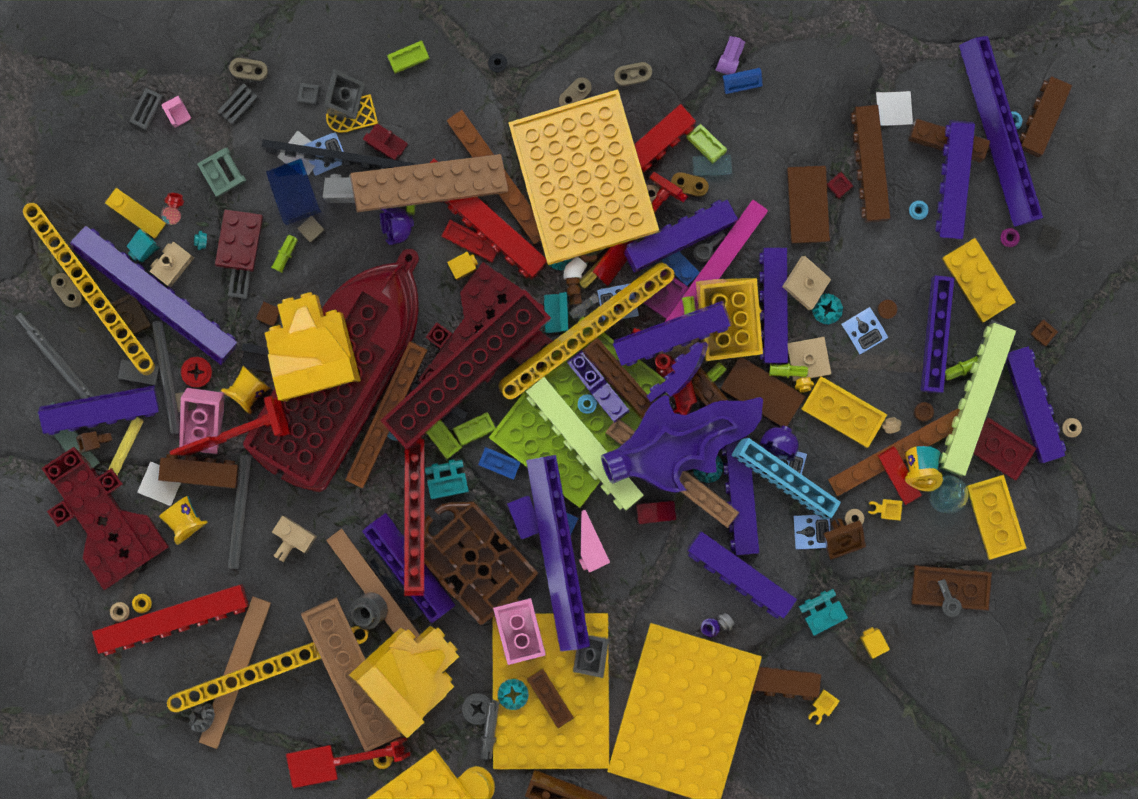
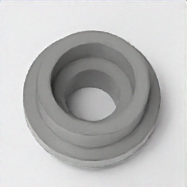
M724 613L717 616L722 630L731 631L733 629L732 626L735 623L728 614Z

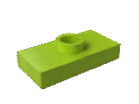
M422 40L387 55L395 74L430 59Z
M701 124L686 137L712 163L716 162L727 152V149Z
M488 412L453 428V431L462 447L493 432L496 428Z
M439 421L427 432L446 459L462 448L442 421Z

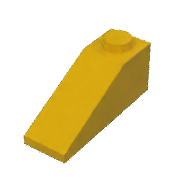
M115 188L105 204L155 239L167 224L118 188Z

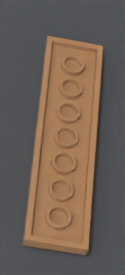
M501 154L350 174L357 212L508 192Z
M337 597L301 613L365 752L400 737L401 734L394 724L357 682L349 676L366 659Z

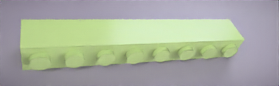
M996 323L986 327L983 337H985L984 343L980 344L977 355H979L978 361L972 365L971 373L973 374L971 380L967 381L964 391H966L965 397L961 398L958 409H960L958 417L955 416L952 422V427H954L952 434L948 435L945 445H947L946 451L941 454L939 463H941L940 469L959 476L966 475L1016 333L1015 330Z
M545 377L526 391L529 395L526 399L533 407L537 405L541 409L538 412L545 421L548 419L553 424L552 430L558 436L562 434L566 439L563 443L570 451L574 449L577 452L576 458L582 465H588L590 468L589 474L594 480L599 478L603 483L600 487L607 495L611 493L614 496L615 500L613 502L620 510L624 508L627 511L644 496L629 477L614 484L609 481L601 462V455L607 453V451Z

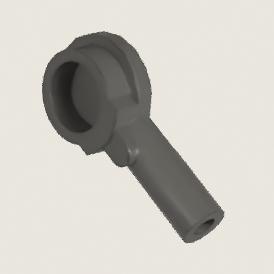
M721 231L709 243L697 245L693 252L695 259L702 263L709 261L712 257L713 248L726 235Z
M939 580L938 584L945 599L942 604V610L947 616L955 617L961 612V603L956 598H952L946 580Z

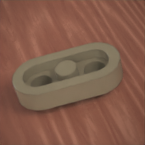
M236 58L232 60L229 66L230 72L236 78L262 81L268 75V68L262 61ZM238 66H243L241 72L237 71ZM262 69V73L257 75L256 70Z
M645 62L621 66L615 71L614 79L620 86L643 83L651 78L652 68ZM644 70L646 74L644 76H640L639 71ZM622 74H626L627 79L622 80L620 76Z
M586 78L576 79L560 95V107L568 105L565 102V99L568 97L572 99L571 103L584 100L591 92L590 81ZM580 84H584L585 89L580 90L578 86Z
M64 273L54 275L51 285L64 304L71 308L79 307L83 302V295L69 276ZM63 279V285L59 286L58 281ZM74 294L75 299L70 301L69 296Z

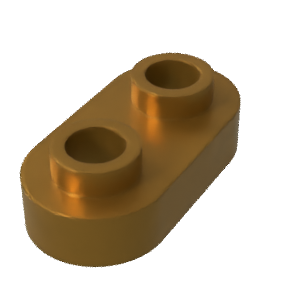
M676 173L671 179V183L681 188L684 194L695 197L704 196L709 188L708 182L704 178L686 173ZM678 179H683V180H684V184H683V185H679V184L677 183V180H678ZM696 184H702L703 188L701 190L696 189Z

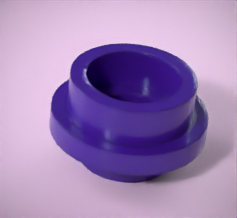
M708 618L702 622L701 631L705 636L712 638L718 635L720 625L715 619Z

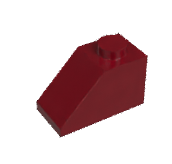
M674 501L636 505L638 524L676 520Z

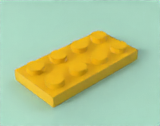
M976 238L942 258L982 323L1016 303Z
M822 376L819 377L801 408L804 412L866 448L870 446L887 416L884 412Z
M1004 475L967 485V492L988 560L1027 549Z

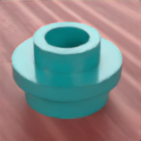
M198 231V234L194 235V246H197V250H201V248H206L207 233Z

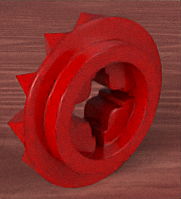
M192 357L182 365L181 376L187 385L197 388L204 386L210 381L212 374L211 365L204 358ZM196 367L204 372L198 375L197 380L194 374L189 373V371L195 370Z

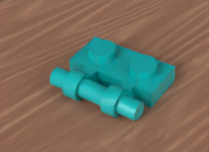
M449 460V463L439 465L435 463L430 467H425L426 475L434 474V479L427 481L431 500L469 492L465 473L457 474V469L464 467L462 460ZM451 471L452 476L440 477V472Z
M833 589L828 592L823 591L820 593V596L812 600L808 599L799 606L802 613L809 610L811 614L804 619L813 636L848 618L840 601L831 603L830 599L836 596ZM824 602L826 607L816 611L815 606Z

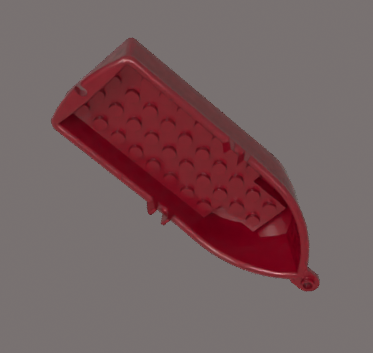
M404 250L396 263L376 266L355 275L341 285L323 306V316H326L325 313L332 310H337V313H343L361 381L350 382L289 399V401H281L290 434L286 436H274L271 425H264L248 432L243 442L244 448L275 476L279 469L284 471L281 479L292 485L316 492L324 491L327 488L374 406L381 400L382 397L380 396L384 389L388 388L389 381L395 373L408 343L412 342L418 321L419 304L417 287L412 273L419 262V255L415 250ZM412 255V261L407 262V256ZM274 388L273 392H272L271 395H270V396H272L273 398H276V397H277V393H276V389H275V388ZM264 405L257 419L262 418L263 415L268 413L266 405Z

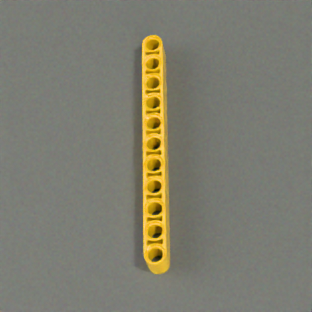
M35 203L26 204L23 208V214L34 231L50 250L136 369L143 375L151 374L155 369V364L40 207ZM30 211H38L36 216L29 217ZM48 225L49 228L46 232H40L41 226ZM54 240L60 241L57 247H51V243ZM65 255L71 256L70 261L66 263L62 262V258ZM76 270H81L82 275L80 277H73ZM88 285L94 287L90 293L84 292L85 287ZM97 301H105L104 306L102 308H96L95 305ZM109 316H116V320L113 323H107L106 320ZM120 331H127V336L125 338H118V333ZM138 346V352L135 354L129 353L130 347ZM143 361L150 362V366L147 369L140 368Z
M658 263L504 377L499 383L501 393L507 399H514L668 285L674 279V271L665 263ZM667 269L666 275L660 277L662 270ZM648 281H652L651 286L649 288H645V284ZM636 292V297L629 300V296ZM617 304H621L620 309L618 311H614V307ZM605 316V320L598 323L599 318ZM586 327H590V331L587 334H583V330ZM570 339H575L572 345L567 346ZM559 350V354L556 357H552V353ZM539 362H544L542 368H536ZM528 373L527 379L521 380V376ZM508 385H513L511 391H505Z
M360 626L351 627L353 633L355 630L361 629L359 628ZM363 629L365 631L364 638H356L358 644H361L367 640L369 634L368 630ZM314 642L177 692L169 697L167 707L172 712H180L321 659V656ZM303 649L308 650L311 655L310 658L302 659L300 651ZM284 656H289L292 659L290 666L282 664L281 660ZM271 663L274 671L266 673L263 669L264 664ZM247 670L254 671L255 679L248 680L245 677V672ZM234 677L237 680V685L230 687L227 684V678ZM216 684L219 688L218 693H210L209 685ZM191 691L199 692L200 699L197 701L192 700L190 697ZM179 698L182 702L181 707H174L172 699Z

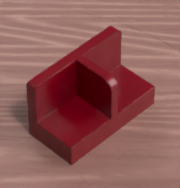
M378 123L363 138L366 144L392 160H398L408 146L407 142Z

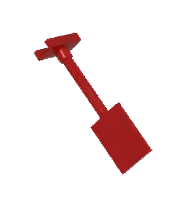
M653 172L649 177L660 188L656 198L651 203L654 213L670 195L683 203L688 196L682 192L681 188L659 174ZM633 240L611 246L592 271L605 285L608 286L626 263L627 258L624 252L627 245L633 242Z
M266 397L264 401L268 413L263 415L262 418L222 432L216 437L208 436L169 451L170 455L190 456L264 425L272 426L274 436H286L290 434L282 403L278 400V397Z
M398 738L391 742V745L383 749L337 758L333 757L331 745L287 753L286 757L292 787L296 788L337 780L336 766L384 756L394 757V762L402 761L410 756V752L404 753V746L402 744L407 741V738Z

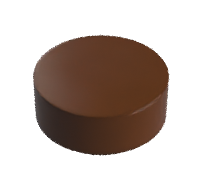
M884 300L878 305L877 312L881 318L890 319L896 315L897 305L892 300Z
M922 402L914 408V415L919 421H928L933 417L934 409L931 404Z

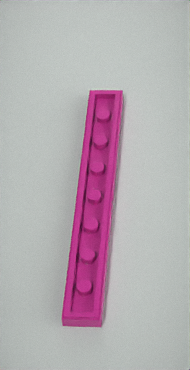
M751 201L682 297L690 296L691 298V296H694L696 310L698 309L696 281L719 279L768 212L766 208L756 201ZM682 298L666 321L684 315Z

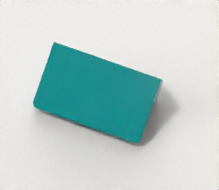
M567 292L544 295V310L551 317V320L545 325V332H566L568 330Z

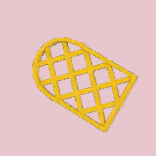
M371 94L361 96V99H367L364 103L360 101V104L363 106L357 112L356 119H350L353 121L350 127L344 124L347 118H344L341 123L336 120L337 116L333 118L326 114L328 126L335 132L346 133L377 124L378 121ZM369 99H370L372 108H371L370 106L366 105ZM364 107L371 110L368 116L361 113ZM372 112L374 113L375 120L370 118ZM360 115L366 118L363 124L357 121ZM368 119H369L370 121L374 122V123L366 124V122L368 121ZM334 121L340 124L337 130L332 127ZM355 123L360 125L358 127L353 128ZM342 126L345 127V128H347V130H340V129L342 128Z

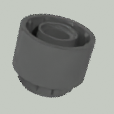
M373 592L363 594L350 606L352 622L365 630L372 629L380 624L388 613L385 600L379 594Z

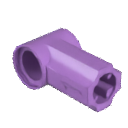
M730 36L716 71L726 75L735 73L745 41Z

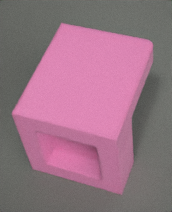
M179 96L161 104L175 128L191 120V116Z

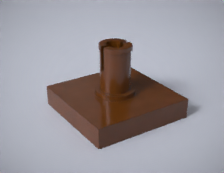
M837 519L838 524L836 520L832 521L831 526L834 530L823 533L830 560L866 547L863 526L860 520L845 526L842 519Z

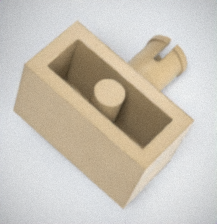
M175 242L166 245L162 251L164 254L160 259L157 258L152 263V269L150 270L153 275L169 287L173 286L194 259L192 255Z
M282 516L272 533L282 538L283 542L273 556L284 562L292 548L295 547L307 553L317 536L288 517Z

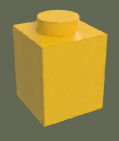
M468 252L447 262L457 281L477 270L475 266L478 265L474 255H469Z
M871 627L863 631L864 635L860 639L870 658L873 659L890 650L878 628L873 629Z

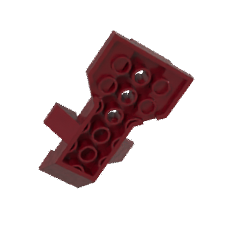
M482 262L460 292L464 319L452 334L436 322L425 337L441 350L418 380L423 382L474 336L476 326L486 325L490 321L487 319V311L491 312L494 310V315H497L523 290ZM499 295H506L507 302L505 304L503 302L502 304L498 303ZM496 369V370H495L486 380H484V381L488 383L489 380L492 378V376L495 374V372H496L498 369Z
M72 447L41 468L49 481L55 485L64 498L63 501L47 511L57 527L75 517L78 519L87 533L83 560L103 590H106L169 547L148 515L120 509L111 493L123 483L113 468L98 476L89 461L75 447ZM100 517L108 519L106 526L99 523ZM111 532L113 534H118L119 537L117 538V542L115 540H111ZM122 548L124 550H129L130 553L128 554V558L126 556L123 557L121 555Z

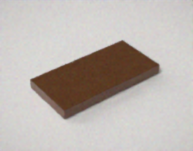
M826 166L788 167L791 244L830 242Z
M739 357L720 388L739 401L761 397L763 399L762 415L779 426H788L805 398L803 394L772 375L769 376V373L743 357Z
M914 565L911 604L942 607L945 599L938 581L945 579L952 598L959 600L962 608L989 611L992 572Z

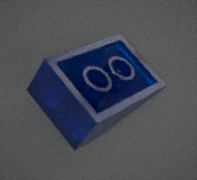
M302 158L266 171L277 207L285 225L322 212Z

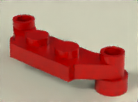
M667 353L659 354L655 359L656 366L660 369H666L668 374L674 371L671 366L676 362ZM692 381L674 396L677 409L673 411L674 414L687 415L693 404L697 403Z

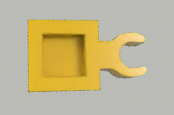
M883 499V505H879L874 501L869 502V504L876 506L875 511H868L869 514L882 513L881 519L901 521L903 501Z
M823 689L819 694V698L817 697L812 704L816 707V710L809 714L808 719H811L813 715H817L818 720L815 724H820L822 715L830 716L839 700Z

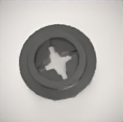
M480 693L468 696L462 706L465 719L472 724L485 723L487 700L490 699ZM481 702H483L481 709L485 714L477 712V714L473 716L472 714L474 713V708L472 707L471 703L473 705H478Z
M204 702L192 708V713L188 716L190 718L188 724L191 726V730L198 733L208 730L215 716L213 706L210 703ZM199 714H201L203 720H199Z

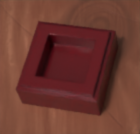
M842 172L827 183V187L838 199L853 187L852 183Z

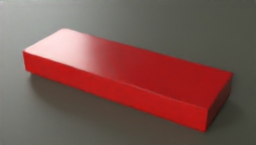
M449 220L441 235L442 238L491 263L497 255V252L490 247L492 243L489 240H482L476 232L452 220Z
M893 446L877 455L903 504L907 505L922 496L918 489L906 483L905 477L908 476L907 473L909 471L896 447Z

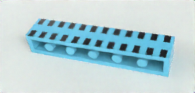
M750 438L741 439L731 455L822 519L832 518L841 503Z

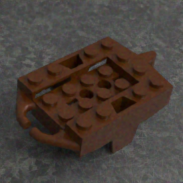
M474 501L450 502L437 507L434 511L438 515L451 511L454 513L455 518L436 536L430 535L428 531L429 525L434 520L430 515L424 519V563L447 591L462 604L480 625L495 616L493 608L518 602V596L538 574L536 569ZM495 533L500 537L498 542L501 545L505 542L509 549L499 552L491 544ZM460 541L466 548L462 549L457 543ZM470 550L476 554V559L472 562L468 561L465 557L467 551ZM481 565H486L489 568L488 575L481 576L478 569ZM456 575L464 583L460 593L445 578ZM491 576L497 581L495 585L490 580Z

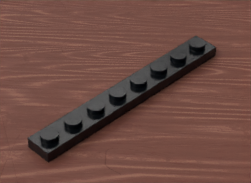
M265 139L262 140L261 146L268 154L277 155V152L285 153V156L292 158L300 155L304 156V159L315 161V158L323 159L322 162L334 164V161L342 162L341 165L350 167L353 164L361 165L360 168L369 170L372 167L387 169L415 165V163Z

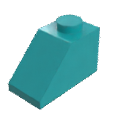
M142 229L137 231L127 245L130 250L128 254L134 261L139 260L142 263L160 248Z

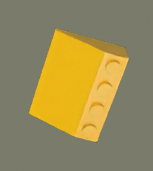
M757 278L696 281L698 309L723 301L731 321V326L728 327V330L722 333L715 331L710 333L709 337L701 340V343L706 342L708 344L704 359L711 361L763 354Z

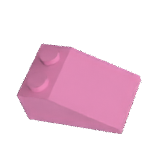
M186 388L181 396L179 447L208 436L216 437L221 434L224 393ZM189 402L196 403L197 407L195 410L188 411ZM219 444L200 452L217 454Z
M586 510L581 511L580 552L582 558L579 561L583 570L588 569L589 572H592L610 563Z
M531 598L493 608L508 665L546 655Z

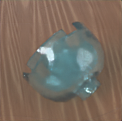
M943 476L941 486L934 491H929L931 492L929 501L932 507L941 513H957L968 502V488L962 480L955 476Z

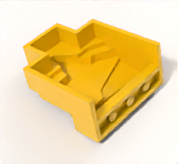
M312 292L302 294L300 299L294 300L293 297L284 299L282 304L277 305L283 328L280 325L270 327V331L265 332L269 351V364L278 400L289 401V399L350 382L361 381L343 313H337V310L326 312V316H323L319 297L312 295Z
M429 626L417 638L409 629L406 631L402 628L398 629L349 674L406 738L424 723L423 717L454 687L451 683L452 678L444 670L459 658L456 654L457 648L451 642L447 643L443 639L445 634L438 627L435 629Z

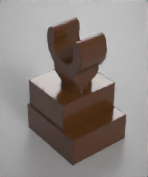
M96 431L80 434L76 437L82 454L99 448L101 443L110 442L112 437L111 433L97 436Z

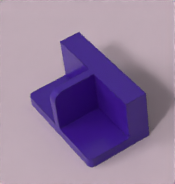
M529 496L507 503L521 540L539 533L536 512Z

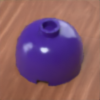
M402 207L381 209L384 211V213H380L382 233H387L389 238L385 239L389 245L404 242L411 233V227L414 226L412 216H409Z
M787 426L770 428L765 432L759 443L760 446L763 445L765 450L778 458L779 455L786 456L788 461L795 459L799 448L796 436L791 433L792 429Z

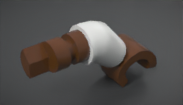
M584 254L575 257L565 266L564 280H566V285L569 286L566 290L570 299V305L582 304L581 288L578 287V284H580L582 273L587 267L586 263L598 260L595 254L593 256Z

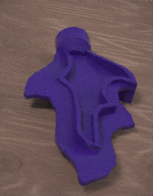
M664 395L650 405L631 438L618 449L601 455V462L606 476L612 484L634 476L645 480L660 490L675 493L685 491V487L680 482L682 472L696 469L705 473H715V459L719 450L725 445L746 437L757 427L762 418L763 399L757 397L746 401L721 400L687 415L674 414L669 404V396Z

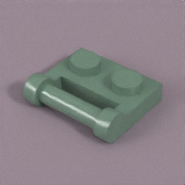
M224 148L197 163L216 197L247 181L244 175L240 174L230 156L231 152L228 148ZM221 158L224 159L235 178L231 182L218 162Z

